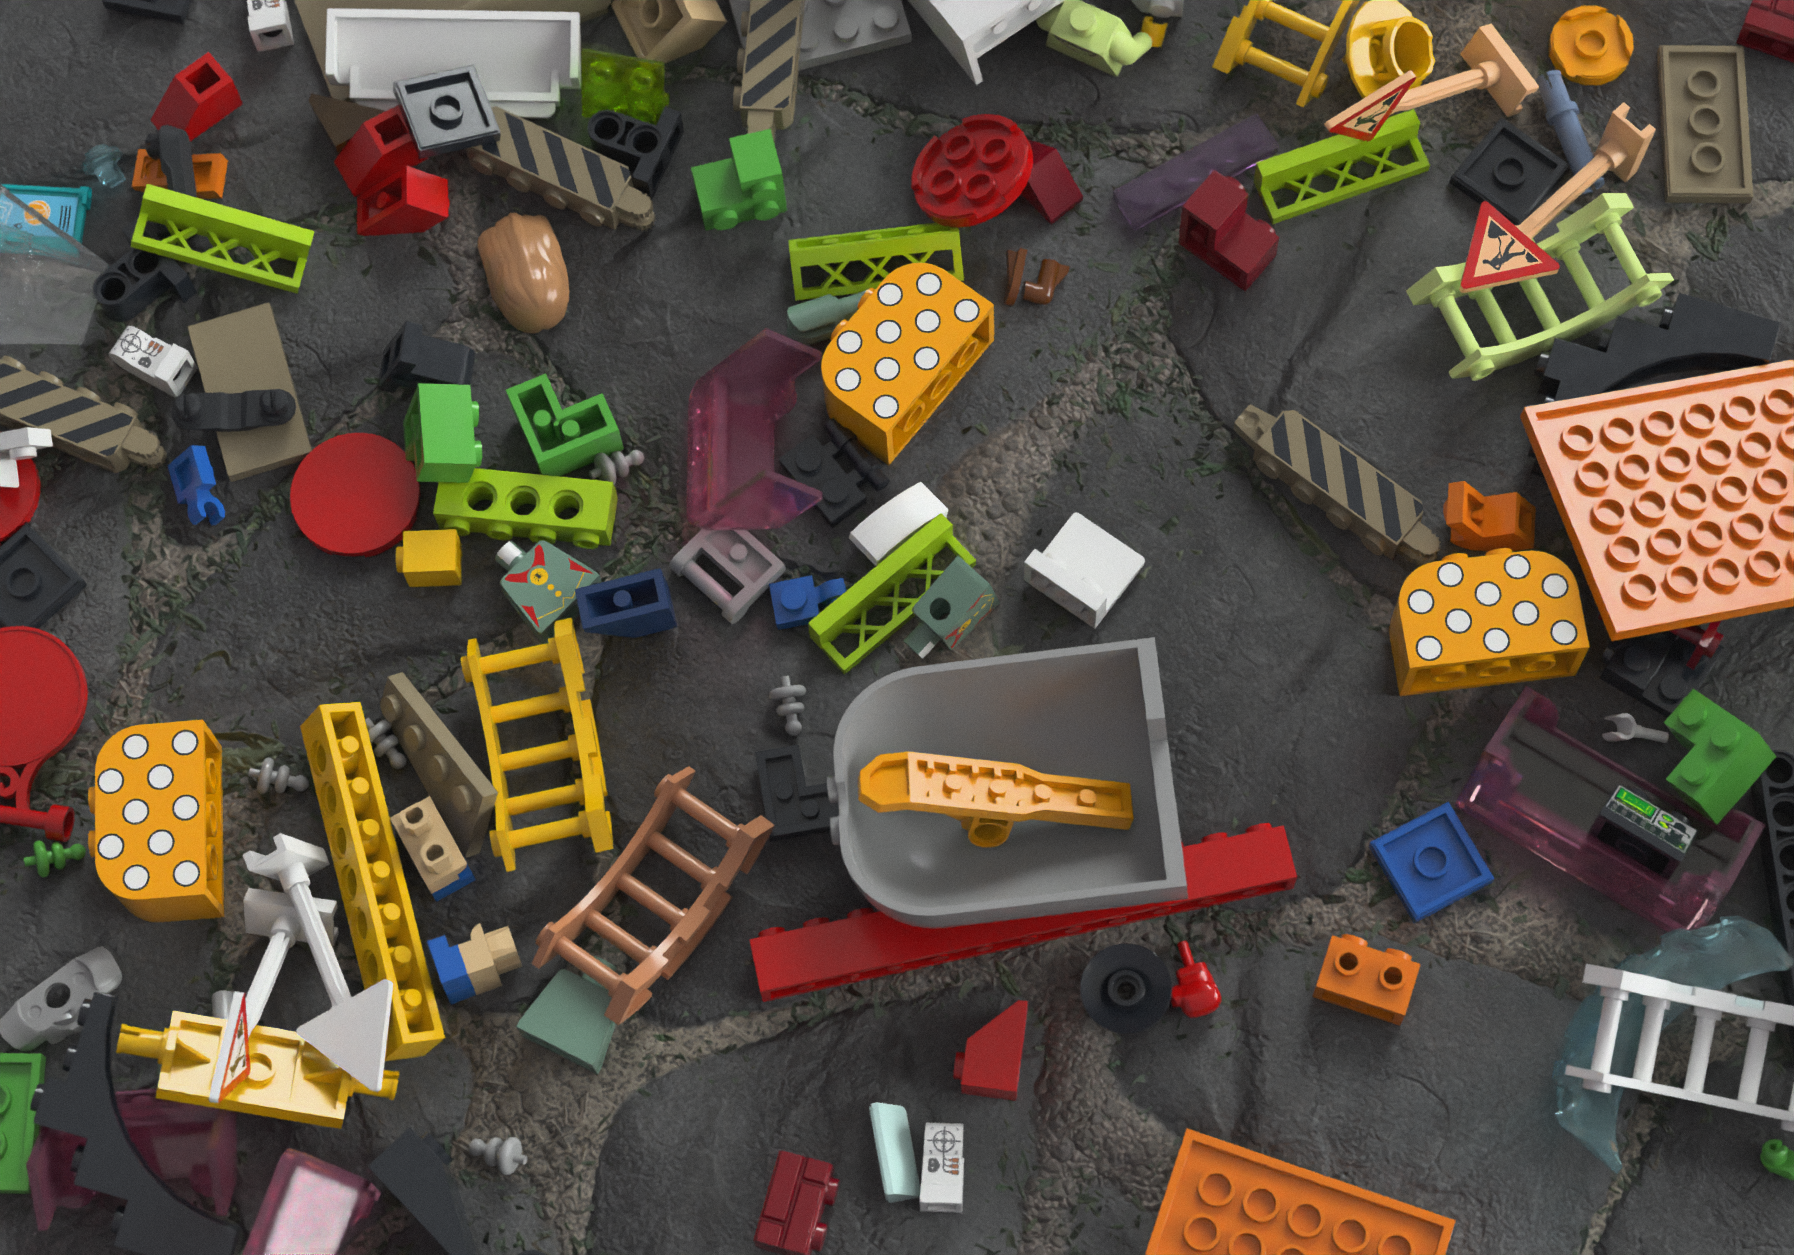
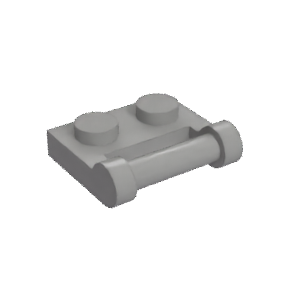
M723 509L669 563V568L679 577L684 575L723 610L722 616L731 624L738 622L745 615L748 608L769 588V584L774 583L786 571L785 564ZM702 553L742 588L735 597L695 563Z

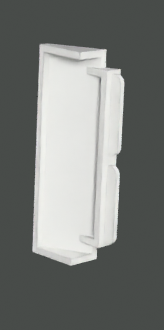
M327 8L325 75L331 85H350V100L355 104L387 111L398 105L393 92V82L473 64L490 106H497L521 118H550L555 113L556 107H560V88L581 89L579 12Z

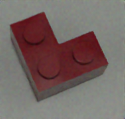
M1213 170L1182 206L1178 244L1243 291H1246L1276 257L1279 237L1267 222L1260 219L1255 220L1246 214L1248 193L1245 192L1242 184L1231 176L1224 177L1216 170Z

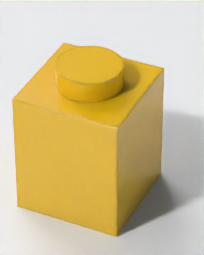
M456 529L403 531V546L396 548V568L398 573L404 574L409 587L462 585V543Z

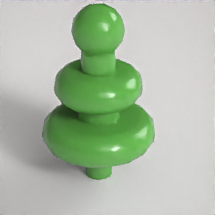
M37 840L33 844L34 856L25 857L24 864L25 866L36 865L39 876L47 877L50 873L49 864L54 863L56 869L62 870L66 866L65 860L83 859L86 849L81 844H74L70 848L63 849L62 844L55 841L51 845V850L46 851L45 844Z

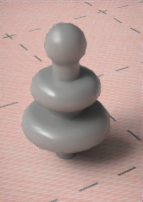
M633 450L627 456H624L620 451H614L610 458L605 453H598L594 458L595 469L589 471V476L591 479L599 477L600 481L614 482L615 485L616 474L619 477H626L629 473V466L642 464L644 455L639 450Z
M789 676L780 677L782 687L771 690L769 697L774 701L782 700L783 704L777 707L776 712L780 716H786L787 724L785 725V730L789 735L796 736L802 730L797 714L802 713L805 708L803 703L796 702V698L803 696L806 693V688L803 685H791Z
M367 718L365 722L370 742L377 745L374 748V755L377 757L386 755L393 768H403L406 764V758L394 748L399 742L398 738L395 735L389 737L385 735L391 729V722L385 719L374 725L370 718Z
M270 757L264 759L261 770L250 768L248 774L249 777L259 779L257 791L261 794L268 791L270 784H275L274 789L277 793H283L286 786L293 787L297 791H305L309 787L307 777L303 775L296 777L289 775L290 769L286 765L281 766L278 772L274 771V760Z
M494 1137L488 1144H485L481 1139H473L468 1146L469 1152L472 1155H484L485 1163L488 1166L498 1165V1170L503 1175L512 1174L519 1163L525 1165L527 1162V1156L522 1155L521 1142L517 1137H509L504 1142L501 1138Z

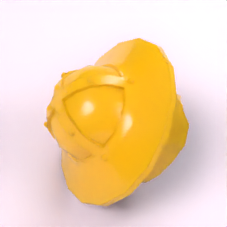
M1370 0L1365 2L1353 15L1347 32L1346 54L1341 60L1347 65L1351 80L1363 99L1412 70L1417 78L1408 89L1410 90L1421 86L1422 81L1432 72L1435 63L1432 50L1433 35L1425 23L1414 18L1411 12L1397 0Z

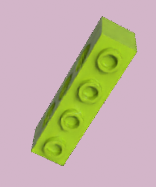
M475 468L468 483L438 482L433 514L440 529H456L458 536H467L470 532L486 533L487 536L496 540H511L513 536L529 538L535 543L541 540L547 541L550 544H554L555 541L572 542L580 548L595 549L599 545L611 546L618 496L614 482ZM487 499L493 501L491 506L484 511L473 510L474 505L480 500ZM533 504L536 506L528 515H518L515 513L521 505ZM575 508L579 510L577 515L571 519L563 520L558 518L564 509Z

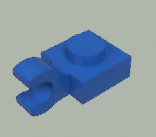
M190 445L168 465L178 504L188 505L187 513L193 525L201 522L206 517V513L210 524L216 525L225 518V510L222 503L209 491L216 485L213 468L210 464L206 447Z
M812 575L769 584L778 630L807 625L819 614V609L827 608L847 591L844 579L829 580L818 587L814 586Z

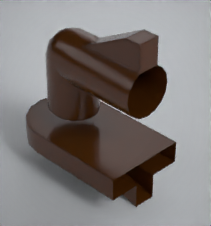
M1019 248L1017 252L1011 250L1006 252L1008 283L1004 305L1013 307L1015 304L1028 250ZM1043 259L1040 265L1037 284L1024 281L1021 299L1040 305L1049 304L1053 299L1055 288L1067 276L1070 267L1059 264V262L1052 259Z

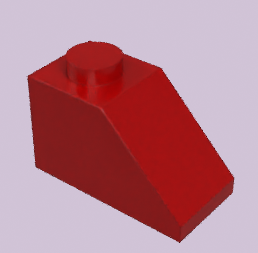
M409 166L398 170L357 196V234L374 236L423 233L447 219L450 208L448 179Z
M1018 1000L967 1039L965 1053L956 1052L953 1079L961 1080V1094L1016 1101L1028 1001Z

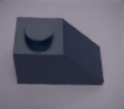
M661 568L575 589L584 632L636 638L677 628L669 587Z

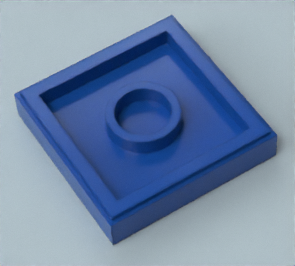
M1449 802L1371 841L1369 844L1371 852L1413 923L1434 914L1494 881L1493 875Z

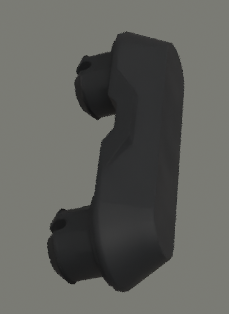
M170 125L161 126L156 134H148L145 144L151 145V147L147 148L146 152L153 160L160 158L162 172L167 178L168 190L197 198L188 134L184 130ZM156 224V227L162 228L161 231L157 232L161 240L172 236L165 225ZM193 235V236H191V237L185 239V241L187 242V244H188L196 235Z
M281 389L251 390L242 393L180 394L173 402L171 413L176 425L185 430L249 431L262 426L285 424L294 416L296 402L289 392Z

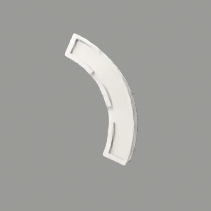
M1586 964L1583 982L1601 986L1600 996H1604L1590 1070L1566 1066V1075L1584 1078L1582 1088L1610 1093L1613 1084L1781 1119L1780 1129L1794 1132V1083L1788 1111L1756 1104L1769 1032H1775L1776 1023L1794 1026V1006L1740 997L1735 994L1677 984L1668 980ZM1629 992L1643 995L1642 1005H1646L1632 1078L1609 1074L1623 1000L1628 1001ZM1671 1001L1694 1006L1693 1015L1697 1016L1684 1089L1651 1082L1665 1009L1670 1010ZM1722 1012L1748 1017L1746 1026L1751 1027L1737 1100L1702 1093L1716 1020L1721 1021Z

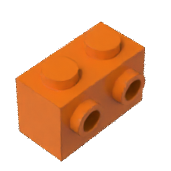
M1342 934L1341 938L1332 935L1312 997L1400 1026L1405 1017L1421 964L1411 961L1412 956L1397 949L1388 948L1385 952L1367 947L1368 942L1360 937Z

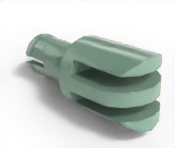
M867 290L841 299L828 294L789 307L787 310L788 342L793 347L802 348L829 339L835 327L843 319L849 321L856 313L858 303Z

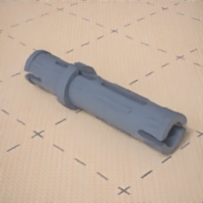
M1552 70L1546 72L1552 88L1549 81L1545 80L1543 74L1537 77L1535 82L1539 86L1538 89L1547 108L1546 120L1549 125L1554 126L1574 176L1594 157L1577 117L1580 113L1577 103L1570 100L1561 72L1559 70ZM1602 176L1593 183L1596 189L1601 188L1605 184ZM1591 186L1582 194L1593 192Z

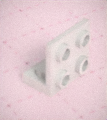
M1073 513L1043 553L1034 549L1024 561V580L1078 618L1096 628L1144 566L1145 559L1081 514Z

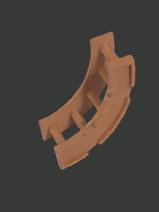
M689 766L673 776L668 774L661 780L654 793V796L657 798L654 805L612 867L570 912L555 924L553 922L548 923L536 939V945L539 948L531 964L539 969L556 955H560L609 990L608 996L612 999L604 1015L617 1025H620L640 1009L652 997L653 993L648 988L660 976L669 980L703 940L733 898V896L726 892L740 870L746 874L749 873L775 826L761 815L746 825L740 823L737 826L686 791L696 772ZM677 807L727 840L726 846L729 847V850L719 867L710 868L661 834ZM650 849L701 883L703 891L689 910L687 908L680 910L631 876ZM619 889L671 925V933L658 947H647L600 914ZM589 927L636 960L639 965L628 975L625 973L619 975L572 941Z

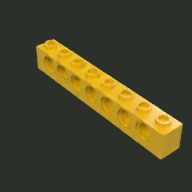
M361 702L319 705L300 728L364 989L366 990L384 979L393 982L385 1061L422 1057L439 1044L445 1036Z

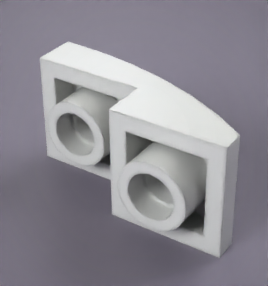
M919 482L895 496L868 516L850 532L849 539L877 566L937 515L942 513L947 517L948 509L922 482Z

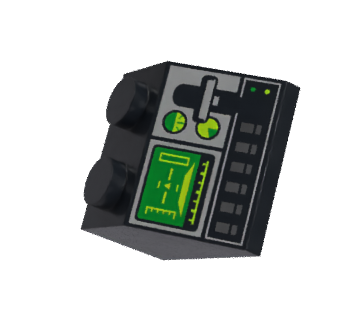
M1618 783L1584 841L1664 888L1686 855L1698 830L1690 826V821L1682 814L1673 810L1664 811L1651 803L1649 796L1643 791L1630 786L1625 788Z

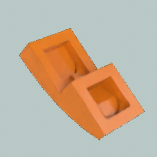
M138 149L131 187L135 191L145 192L147 184L168 189L167 178L162 172L160 158L153 160L147 154L146 149ZM221 153L192 155L197 198H222L228 160Z

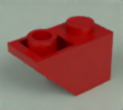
M207 52L174 76L150 120L158 131L163 125H170L184 130L191 142L240 107L243 102L231 77L213 56Z
M399 105L364 122L336 157L334 163L353 197L403 167H414L427 160L428 157L419 159Z

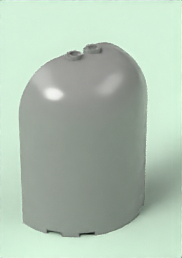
M1155 637L906 668L893 672L872 683L853 700L842 716L834 741L835 776H827L830 804L839 803V816L830 818L833 845L841 846L846 868L858 890L873 906L885 915L912 926L947 928L1188 899ZM899 752H916L1016 763L1042 774L1130 783L1134 819L1129 830L1040 820L1014 821L1009 837L1003 844L992 848H983L970 842L968 830L962 828L961 821L944 814L914 810L881 813L874 811L858 800V776L860 771L878 755Z

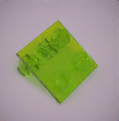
M582 48V116L591 118L599 111L612 110L657 125L665 106L668 107L670 102V93L664 92V62Z

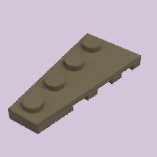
M401 672L388 676L380 702V709L384 718L391 722V729L398 738L400 745L464 858L479 854L497 798V790L405 674Z

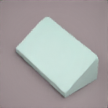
M879 1102L871 1103L869 1110L885 1199L888 1203L918 1198L920 1196V1184L906 1110L899 1105Z

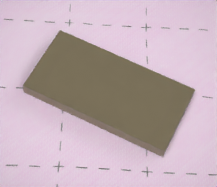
M1659 45L1657 62L1665 203H1751L1753 199L1744 46Z
M270 302L187 326L205 393H242L251 390L281 389L289 392L296 402L295 414L285 424L262 426L249 431H216L227 474L231 482L303 461L312 451V447Z

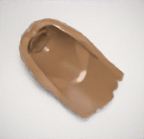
M509 213L508 216L497 221L494 227L483 231L477 241L479 255L486 272L492 299L507 321L517 330L525 333H539L542 329L549 330L556 326L564 318L567 310L569 282L560 245L547 217L543 215L522 216L518 213Z

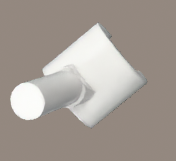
M1628 713L1609 715L1604 718L1605 720L1614 721L1617 725V732L1602 734L1603 738L1608 742L1629 740L1633 737L1662 743L1668 741V732L1637 725L1635 719Z

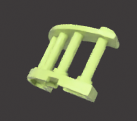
M1602 193L1589 204L1557 223L1556 225L1560 232L1537 243L1552 258L1557 257L1558 260L1564 261L1590 309L1568 321L1560 323L1537 278L1519 281L1545 331L1517 340L1491 292L1493 287L1467 293L1460 292L1459 287L1466 262L1435 267L1406 290L1413 305L1432 303L1433 307H1439L1464 354L1465 359L1448 371L1452 379L1471 377L1472 381L1480 380L1495 370L1525 361L1541 354L1542 351L1551 350L1555 338L1570 342L1617 318V315L1620 316L1637 305L1639 307L1649 305L1662 296L1661 289L1674 281L1670 273L1646 274L1620 227L1622 223L1621 217L1634 208L1626 193ZM1597 233L1605 234L1631 282L1630 286L1606 301L1578 252L1581 249L1579 244ZM1469 295L1470 299H1476L1499 345L1486 348L1479 347L1454 298Z

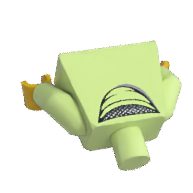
M1064 0L1036 19L1041 29L1049 31L1046 46L1115 77L1118 76L1123 65L1133 64L1151 47H1161L1168 23H1153V17L1147 16L1143 19L1140 32L1132 36L1120 18L1081 0Z

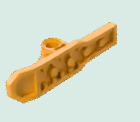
M899 752L878 755L860 771L858 776V800L874 811L881 813L914 810L944 814L961 821L962 828L968 830L970 842L983 848H992L1003 844L1009 837L1014 821L1040 820L1129 830L1134 819L1130 783L1042 774L1016 763L916 752Z

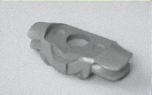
M100 946L74 958L15 1002L10 1010L0 1019L1 1036L12 1047L22 1052H29L46 1040L51 1044H55L67 1036L82 1031L83 1027L77 1025V1019L85 998L92 1000L94 992L109 994L122 981V972L112 954L106 948ZM58 985L69 987L70 998L64 1006L51 1008L47 1005L46 997L53 987Z

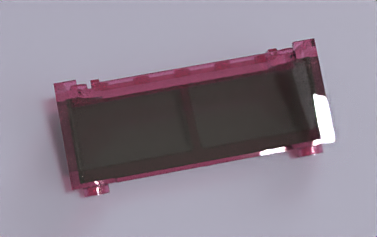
M1526 686L1484 749L1454 806L1693 947L1729 892L1765 824L1742 811L1731 809L1716 825L1688 804L1557 729L1559 713L1556 706L1548 698ZM1618 783L1625 788L1630 786L1643 791L1649 796L1651 803L1664 811L1673 810L1682 814L1690 821V826L1698 830L1686 855L1669 880L1588 833Z

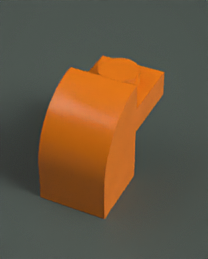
M1465 481L1448 484V500L1444 503L1443 512L1446 525L1451 528V543L1465 549L1491 551L1499 548H1509L1512 551L1534 548L1536 507L1520 494L1513 492L1484 497Z

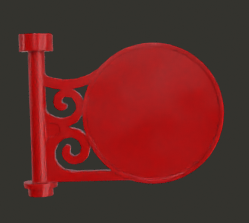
M10 626L0 628V777H10V786L7 788L0 782V797L4 799L16 797V807L0 805V823L45 830V836L48 840L67 842L74 827L75 815L73 807L53 804L48 812L31 810L30 791L34 778L42 765L50 757L62 750L79 729L87 707V681L83 668L74 653L54 635L33 627ZM24 768L21 776L14 769Z

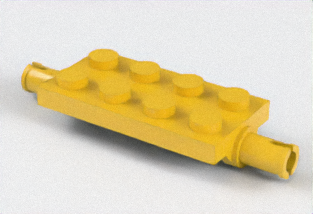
M173 1011L170 1027L164 1028V1032L126 1026L127 1024L121 1025L116 1053L158 1059L157 1064H162L155 1098L337 1129L342 1128L348 1096L352 1097L353 1092L389 1098V1100H394L399 1071L384 1070L381 1090L378 1092L372 1091L300 1037L297 1032L256 1025L249 1035L251 1066L249 1076L220 1103L209 1102V1095L227 1020Z

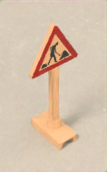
M1488 24L1479 27L1460 53L1471 70L1408 90L1417 78L1412 70L1329 119L1324 125L1329 132L1369 142L1375 137L1391 114L1417 108L1474 88H1486L1506 116L1510 117L1521 112L1523 109L1520 104L1526 95L1536 92L1539 86L1494 26Z
M1623 102L1612 112L1594 154L1595 157L1520 225H1514L1490 203L1483 201L1479 208L1460 283V292L1467 293L1556 274L1560 268L1559 263L1534 243L1532 238L1605 172L1612 171L1626 183L1637 173L1656 129L1650 124L1642 131L1637 129L1626 119L1630 107Z

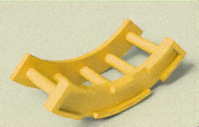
M1250 0L1248 6L1244 5L1239 18L1233 16L1212 67L1228 74L1238 64L1244 65L1247 62L1303 87L1296 105L1304 107L1314 97L1318 99L1321 97L1329 79V75L1324 73L1360 0H1340L1342 3L1330 27L1272 2V0ZM1264 18L1270 19L1322 42L1310 71L1253 47V42L1249 41V37L1257 19L1261 21Z
M572 618L555 621L554 637L548 638V643L481 657L477 638L468 640L467 656L461 657V666L466 683L473 682L487 746L492 785L498 792L495 801L496 830L489 832L494 856L503 857L506 872L515 870L516 848L583 834L584 838L592 837L596 853L613 849L611 815L609 811L605 812L604 796H608L591 699L582 701L580 692L586 691L582 676L585 671ZM552 660L553 664L561 663L566 686L559 687V692L496 706L492 705L486 674ZM562 709L564 713L571 712L575 734L568 735V740L502 754L497 723ZM571 757L573 761L580 760L582 778L575 779V784L509 798L506 771ZM574 802H580L581 806L585 805V810L579 811L578 817L513 830L512 816Z

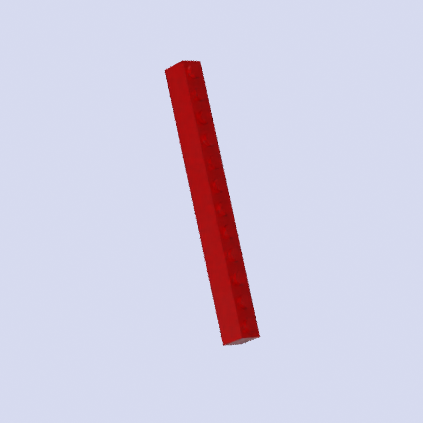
M1261 823L1245 829V834L1228 837L1227 833L1221 832L1203 837L1201 843L1184 846L1181 842L1188 899L947 928L912 926L899 922L881 911L874 913L872 908H863L848 913L847 919L830 922L829 918H815L804 922L803 928L786 932L784 927L765 929L758 933L759 937L749 939L763 1002L1294 889L1297 874L1284 825L1272 828L1270 823Z

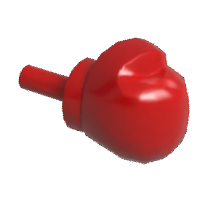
M1181 941L1177 944L1184 968L1175 972L1178 984L1172 987L1170 1002L1173 1007H1181L1183 1013L1189 1018L1208 1015L1220 1006L1222 1001L1221 993L1212 974L1208 971L1206 963L1199 962L1195 964L1188 941Z

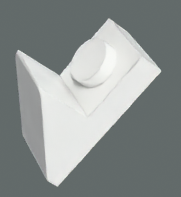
M27 427L0 432V487H19L16 460L37 457L36 450L53 447L50 429Z

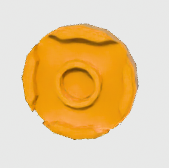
M1580 6L1564 13L1553 27L1548 41L1549 57L1555 69L1559 70L1568 80L1581 85H1602L1615 80L1626 70L1634 49L1633 34L1625 20L1619 15L1615 17L1613 14L1607 13L1608 9L1600 6Z

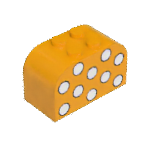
M928 263L903 265L888 274L876 289L873 287L869 288L861 297L857 306L858 310L850 320L843 319L835 327L830 337L831 342L827 346L822 358V379L826 410L829 418H835L844 428L850 429L857 436V442L887 465L892 463L994 341V304L944 269Z
M1499 548L1487 552L1486 556L1468 558L1467 554L1456 553L1443 557L1441 561L1424 564L1415 569L1404 581L1389 627L1400 696L1575 676L1590 647L1579 589L1572 571L1560 559L1541 551L1512 552V549Z
M204 720L143 724L122 729L114 734L100 750L95 765V787H90L88 791L89 809L91 814H95V830L89 831L88 847L91 857H95L99 878L130 913L145 921L172 922L224 917L221 744Z

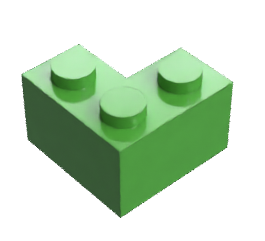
M771 129L729 138L732 158L691 167L705 231L714 228L717 230H727L740 222L752 219L769 220L776 217L779 213L787 211L783 176Z
M546 373L506 390L514 415L541 475L562 476L593 463L598 453L602 452L610 456L614 451L624 450L619 429L602 393L562 410Z
M418 383L403 421L406 461H415L416 482L468 483L475 467L481 466L482 444L481 441H475L474 427L478 426L479 406L477 401L471 400L470 385Z
M1695 689L1690 691L1664 721V724L1680 744L1690 751L1666 780L1685 803L1716 825L1776 758V755L1757 731Z

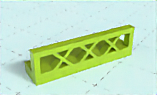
M1412 109L1388 117L1375 137L1369 142L1339 134L1257 162L1253 182L1271 223L1275 224L1429 171L1430 164L1417 138L1420 121L1415 110ZM1408 145L1415 162L1400 166L1387 159L1392 150ZM1360 161L1377 167L1373 177L1364 180L1350 175L1348 172L1352 164ZM1322 174L1338 180L1334 190L1326 193L1312 189L1309 186L1314 177ZM1281 188L1299 193L1294 204L1280 209L1277 208L1271 192Z
M147 184L130 247L298 294L315 231ZM147 220L165 225L172 236L161 241L144 237L143 233ZM196 234L205 236L214 248L203 253L193 251L185 239ZM237 246L249 249L255 260L244 265L233 262L227 251ZM278 258L297 262L293 278L275 274L268 263Z
M930 223L788 240L795 301L819 298L828 294L832 296L856 294L871 287L876 289L889 274L883 269V266L892 256L903 255L913 263H925L934 251L952 249L954 270L947 272L958 280L964 281L959 229L956 227ZM924 252L919 259L913 255L914 253ZM882 257L877 264L871 260L872 258ZM861 260L872 268L863 281L851 282L840 272L849 261ZM839 262L835 268L829 265V263ZM819 265L830 274L821 286L802 288L800 267ZM877 274L883 277L882 279H874ZM835 278L841 282L840 284H831Z
M942 513L937 515L808 623L810 638L844 675L915 616L911 611L913 606L931 587V579H938L944 572L932 570L933 557L947 546L970 567L973 568L976 565V559L953 536V525ZM927 563V570L919 569ZM907 578L926 579L925 592L917 599L899 598L900 584ZM894 590V597H886ZM875 605L893 606L892 620L885 626L866 625L867 612ZM899 606L906 607L902 612L898 614ZM861 618V625H853V623ZM841 633L860 634L859 647L846 658L831 644ZM865 634H874L865 642Z

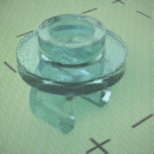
M101 144L93 147L85 154L86 160L81 165L85 174H96L101 184H108L111 189L126 181L124 174L116 164L122 157L118 147H108L107 144Z

